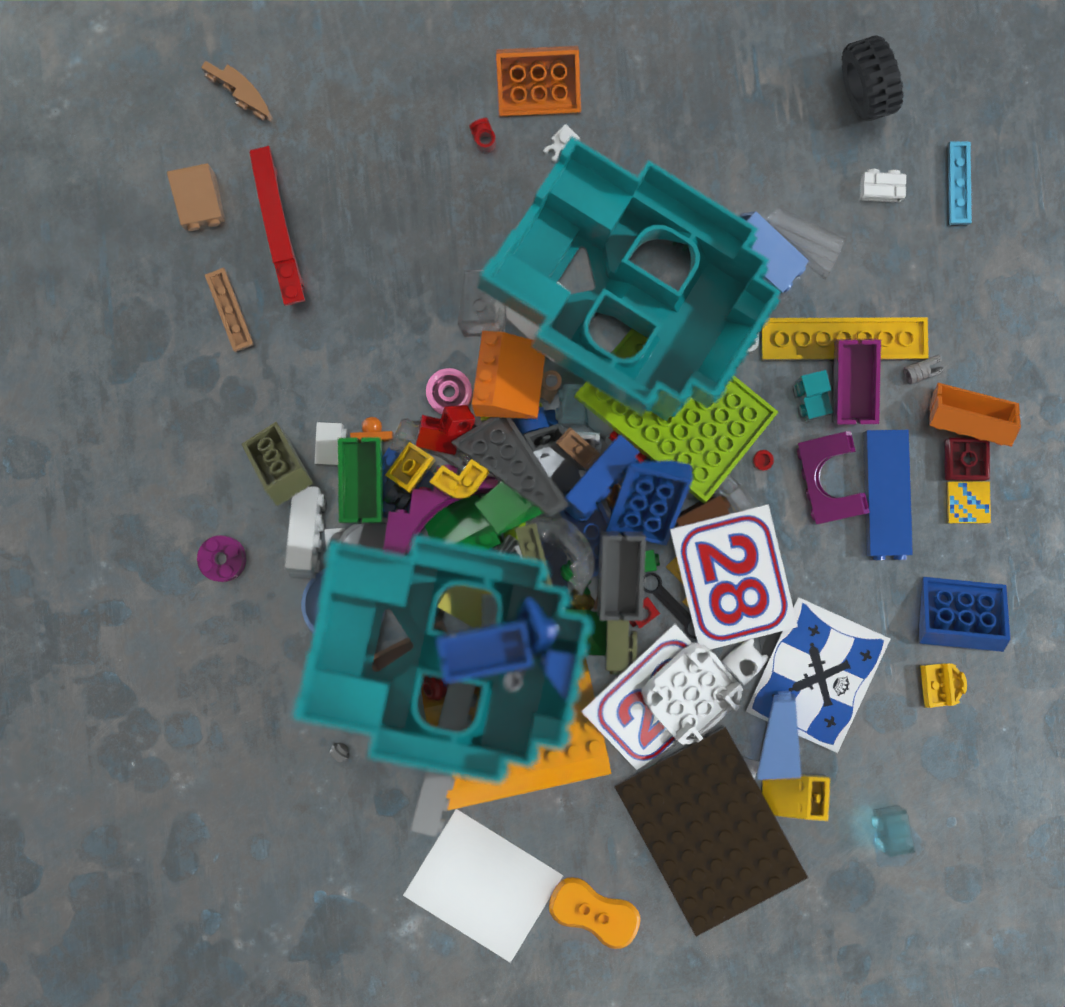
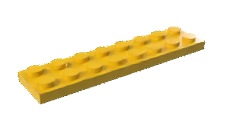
M928 317L769 318L766 325L761 329V360H834V339L857 340L871 338L881 340V360L928 359Z

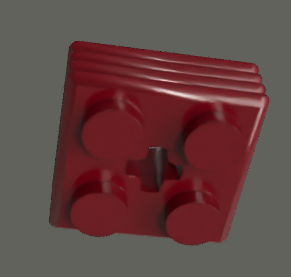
M976 438L946 439L945 479L962 481L989 480L990 441L978 440ZM966 454L968 458H971V462H968V464L963 460Z

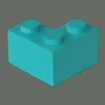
M826 370L803 375L795 381L796 385L793 386L796 397L800 398L801 405H799L801 417H805V421L829 416L833 413L828 395L831 387Z

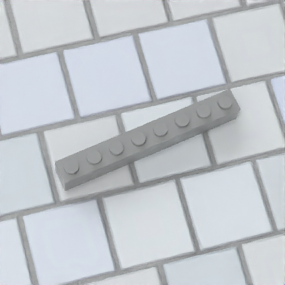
M461 681L449 682L437 727L453 732L463 731L465 727H469L472 715H468L470 706H475L477 695L474 694L475 686L480 685ZM426 769L411 824V831L436 837L437 831H442L444 819H441L442 811H447L450 800L446 798L447 792L453 789L455 782L452 774Z

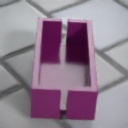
M834 339V423L856 424L857 422L859 424H879L880 339Z

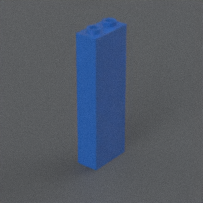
M866 430L863 432L864 486L870 512L865 514L867 556H873V560H886L885 556H894V560H906V556L913 555L909 430Z

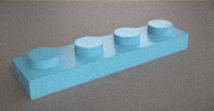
M970 142L948 143L949 225H970L972 223Z

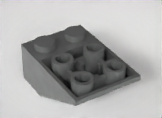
M559 423L524 434L523 437L562 494L570 491L581 477L576 460L556 443L565 433Z

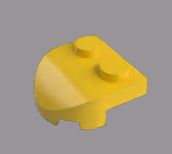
M955 664L920 666L924 708L954 706L960 703L959 699L967 691V680L965 674L960 672Z

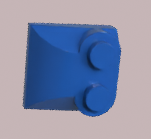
M528 598L523 603L516 618L517 620H525L529 641L527 643L530 646L531 656H535L550 648L558 633L555 622L546 618L537 603Z

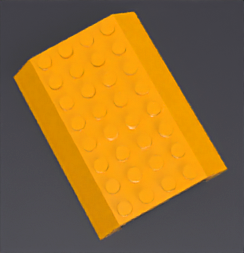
M582 657L581 666H584L582 679H578L577 702L573 701L572 709L575 710L573 724L569 723L567 730L571 733L569 745H564V750L537 745L540 749L537 763L533 762L532 767L506 762L505 764L509 766L507 779H502L501 784L452 775L455 778L453 789L447 792L446 798L450 799L447 810L611 774L604 736L581 712L595 699L585 657ZM481 685L475 686L474 694L477 695L475 706H470L468 715H472L470 724L477 713L482 689ZM421 687L427 723L437 727L445 697L440 700L429 698Z

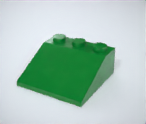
M480 495L470 496L451 503L439 511L425 525L430 539L488 551L503 543L501 535L497 536L475 506V503L481 499Z

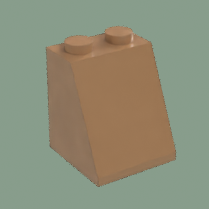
M208 163L167 171L180 224L185 230L196 231L200 229V226L208 225V227H215L220 225V222H225L216 174Z

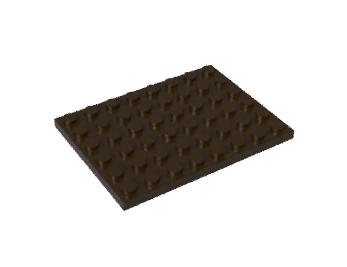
M726 726L614 786L696 937L808 878Z

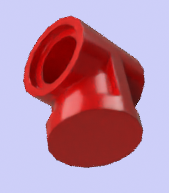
M481 118L472 122L469 128L477 149L482 153L492 152L496 147V137L488 118ZM483 137H489L491 139V141L488 144H483L480 142V140Z

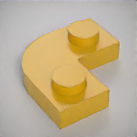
M472 459L459 476L441 465L431 479L430 484L452 498H467L476 492L489 474V470Z

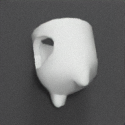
M754 639L745 640L721 660L727 670L744 686L760 672L769 659L767 654L761 655L753 646Z

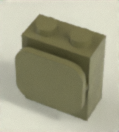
M606 620L605 670L609 671L610 675H621L628 668L629 662L631 666L637 660V631H631V636L629 637V620Z

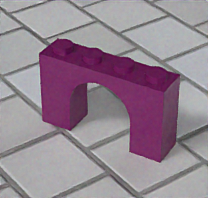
M851 431L798 443L797 455L799 460H802L803 468L801 473L803 479L807 482L806 495L808 500H811L813 508L811 509V517L816 522V525L870 513L865 493L838 498L828 494L820 482L821 469L829 459L856 452Z

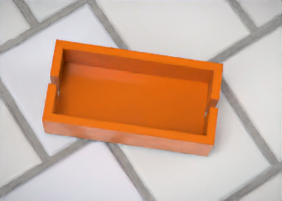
M937 383L930 400V426L939 430L944 429L959 435H967L978 440H987L998 445L1012 447L1021 428L1019 403Z

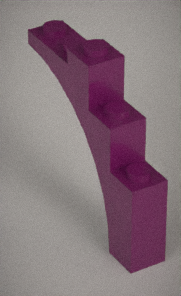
M443 465L458 476L460 475L455 466ZM487 476L471 496L489 493L499 484V481L495 480V477ZM419 487V490L413 489L410 513L400 509L388 513L383 552L409 557L414 535L418 536L426 523L439 511L461 499L452 498L434 487V491H431L432 489L428 487Z

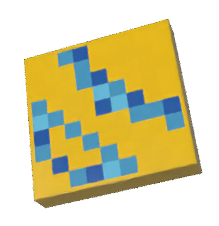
M990 481L947 482V524L991 523Z

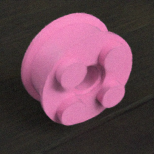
M452 368L441 369L435 372L428 380L426 397L430 406L442 415L446 406H469L472 400V387L469 379L461 371ZM447 387L455 389V394L452 397L444 396L443 393Z

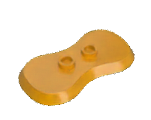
M574 877L563 879L555 887L550 898V915L557 923L566 927L585 929L609 948L622 949L627 947L639 930L640 914L632 903L622 899H610L601 896L582 879Z

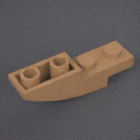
M204 62L201 68L205 73V77L213 83L218 81L223 84L222 87L225 90L233 93L232 96L238 107L243 110L248 108L253 111V115L258 119L264 120L265 118L271 122L272 116L266 103L246 77L228 64L222 71L209 62Z

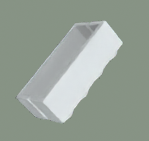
M308 486L305 490L292 497L285 569L290 577L315 579L316 573L320 572L318 552L322 551L320 532L324 531L322 511H326V499H324V494L321 493L319 487Z

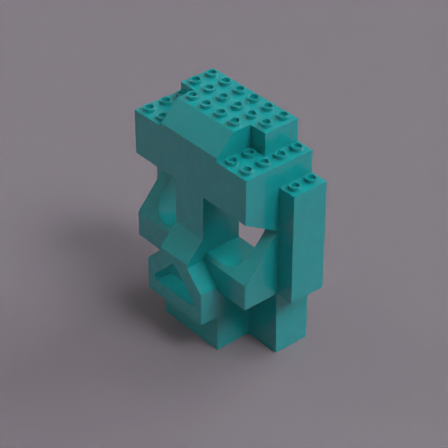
M573 136L570 137L560 152L557 163L537 191L532 205L515 230L512 229L495 257H491L481 272L477 285L479 290L540 327L531 347L636 413L642 415L645 410L651 411L665 421L670 416L674 418L690 397L705 407H708L711 403L716 404L725 392L727 384L736 374V369L747 356V351L758 338V333L769 320V315L780 302V299L777 297L781 292L763 280L769 270L766 267L769 259L752 249L758 238L754 236L758 228L649 160L637 177ZM655 239L670 240L688 245L691 255L690 271L679 291L629 261L640 245ZM580 248H585L595 289L571 294V291L557 282ZM596 312L613 316L647 337L648 341L636 356L629 359H621L598 346L592 340L588 324Z
M415 535L410 557L330 541L310 651H308L300 692L296 698L292 719L372 735L368 758L501 784L502 779H507L509 766L505 764L506 762L532 767L533 762L537 763L540 752L537 745L564 750V745H569L571 733L567 730L569 723L573 724L575 710L572 709L573 701L577 702L579 688L576 685L577 680H581L583 676L584 666H581L582 657L586 658L588 644H585L586 636L591 635L593 623L589 622L590 617L564 612L565 608H569L571 595H567L568 590L542 585L543 581H547L549 574L546 562ZM454 585H465L491 592L497 603L495 624L517 620L516 617L526 599L531 598L536 602L546 618L551 619L557 625L558 633L549 649L576 655L568 699H563L544 673L543 667L540 666L541 654L540 657L532 660L533 666L527 668L521 678L520 689L515 692L508 691L504 687L503 682L507 674L514 673L516 670L459 680L482 686L475 718L470 726L463 731L453 732L425 722L417 708L422 675L427 674L444 678L437 635L447 634L448 632L432 629L440 595L447 588ZM386 609H389L411 640L413 648L380 671L375 672L372 666L383 613Z

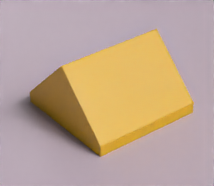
M409 442L385 476L412 494L413 489H416L436 460Z

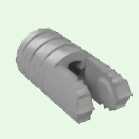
M941 355L906 366L904 372L907 381L910 384H914L944 373V367L933 369L929 367L942 361Z

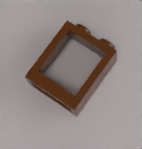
M712 494L706 503L703 504L699 501L680 511L675 528L729 515L728 509L731 508L725 497Z

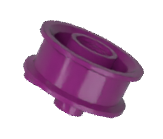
M222 535L213 536L207 539L198 550V567L201 573L210 580L219 582L234 580L243 572L246 566L245 549L234 538ZM221 553H224L226 555V562L221 565L217 559Z

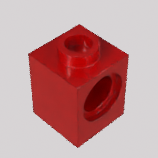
M468 405L444 407L440 424L446 436L464 435L472 429V426L475 424V417Z
M648 597L643 599V608L647 611V617L643 621L629 620L633 628L635 626L639 629L660 614Z

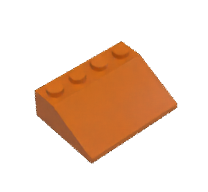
M578 46L496 49L499 116L581 112Z
M482 331L472 398L475 416L538 419L546 356L531 347L534 340L506 332Z

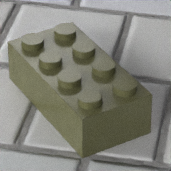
M277 422L241 444L264 490L276 506L288 501L291 497L313 484L289 438Z

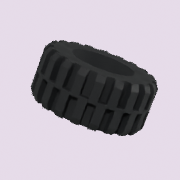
M877 35L849 43L842 52L841 61L846 90L854 110L857 111V115L865 121H873L898 112L903 104V83L897 60L894 57L893 50L890 49L889 43L883 37Z

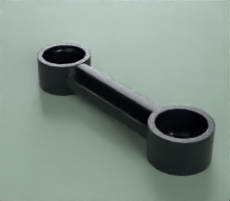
M656 573L645 574L644 579L650 575L657 577L658 587L653 591L647 590L644 587V592L653 593L684 625L685 634L690 638L697 639L696 636L690 635L688 632V625L692 621L691 615L662 586L660 576Z

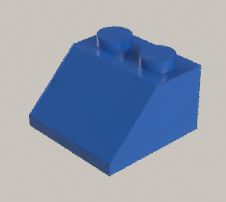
M547 649L546 653H542L540 666L543 667L544 673L563 699H568L576 655Z

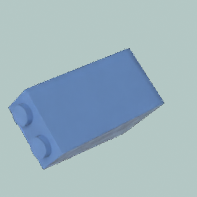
M756 211L742 213L739 216L740 218L758 228L754 235L758 238L752 249L769 259L766 265L769 270L763 280L779 289L780 293L787 292L792 287V281L796 276H800L806 270L805 265L809 261Z
M779 691L778 695L773 697L759 759L758 780L801 778L795 694H791V691Z

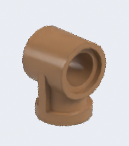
M549 370L543 374L540 399L551 404L562 385V378L557 371ZM554 377L557 379V384L550 387L546 384V379Z

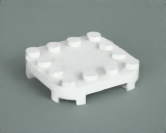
M696 642L681 650L647 682L641 691L646 706L672 736L683 745L684 743L692 744L703 740L702 736L732 709L737 712L741 707L739 704L743 691L741 684L716 657L717 655L706 646Z

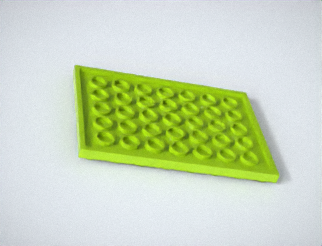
M631 329L611 354L621 359L632 358L643 349L648 338ZM735 376L729 381L725 392L716 404L711 403L708 407H705L690 397L674 418L670 416L667 421L651 411L645 410L640 415L587 381L574 395L575 399L624 437L652 462L672 460L691 465L692 483L688 491L703 504L708 501L778 414L775 408Z

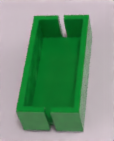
M380 437L361 438L362 443H359L358 438H338L339 523H360V519H362L363 523L383 522L382 438Z

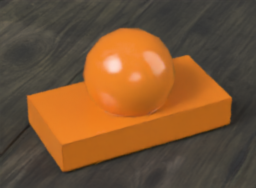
M368 417L363 421V432L350 433V438H358L359 443H362L361 438L380 437L382 442L394 441V433L392 431H382V423L376 417Z

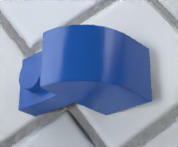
M543 407L539 408L538 419L511 418L522 436L559 424L555 409L544 410Z

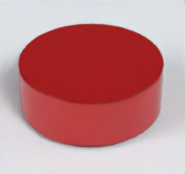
M760 450L752 458L753 466L759 471H766L772 467L774 457L769 451Z

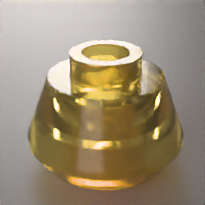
M574 588L569 594L571 595L568 609L591 610L593 608L595 600L591 594H583L577 588Z

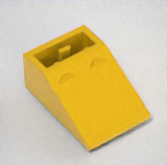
M801 774V778L762 780V793L775 816L828 821L830 778L828 776Z

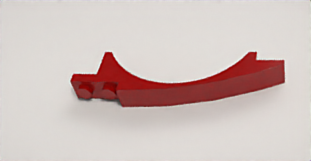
M270 146L249 150L262 217L283 303L287 306L304 302L305 297L302 289L304 284L283 213L277 171L274 166Z

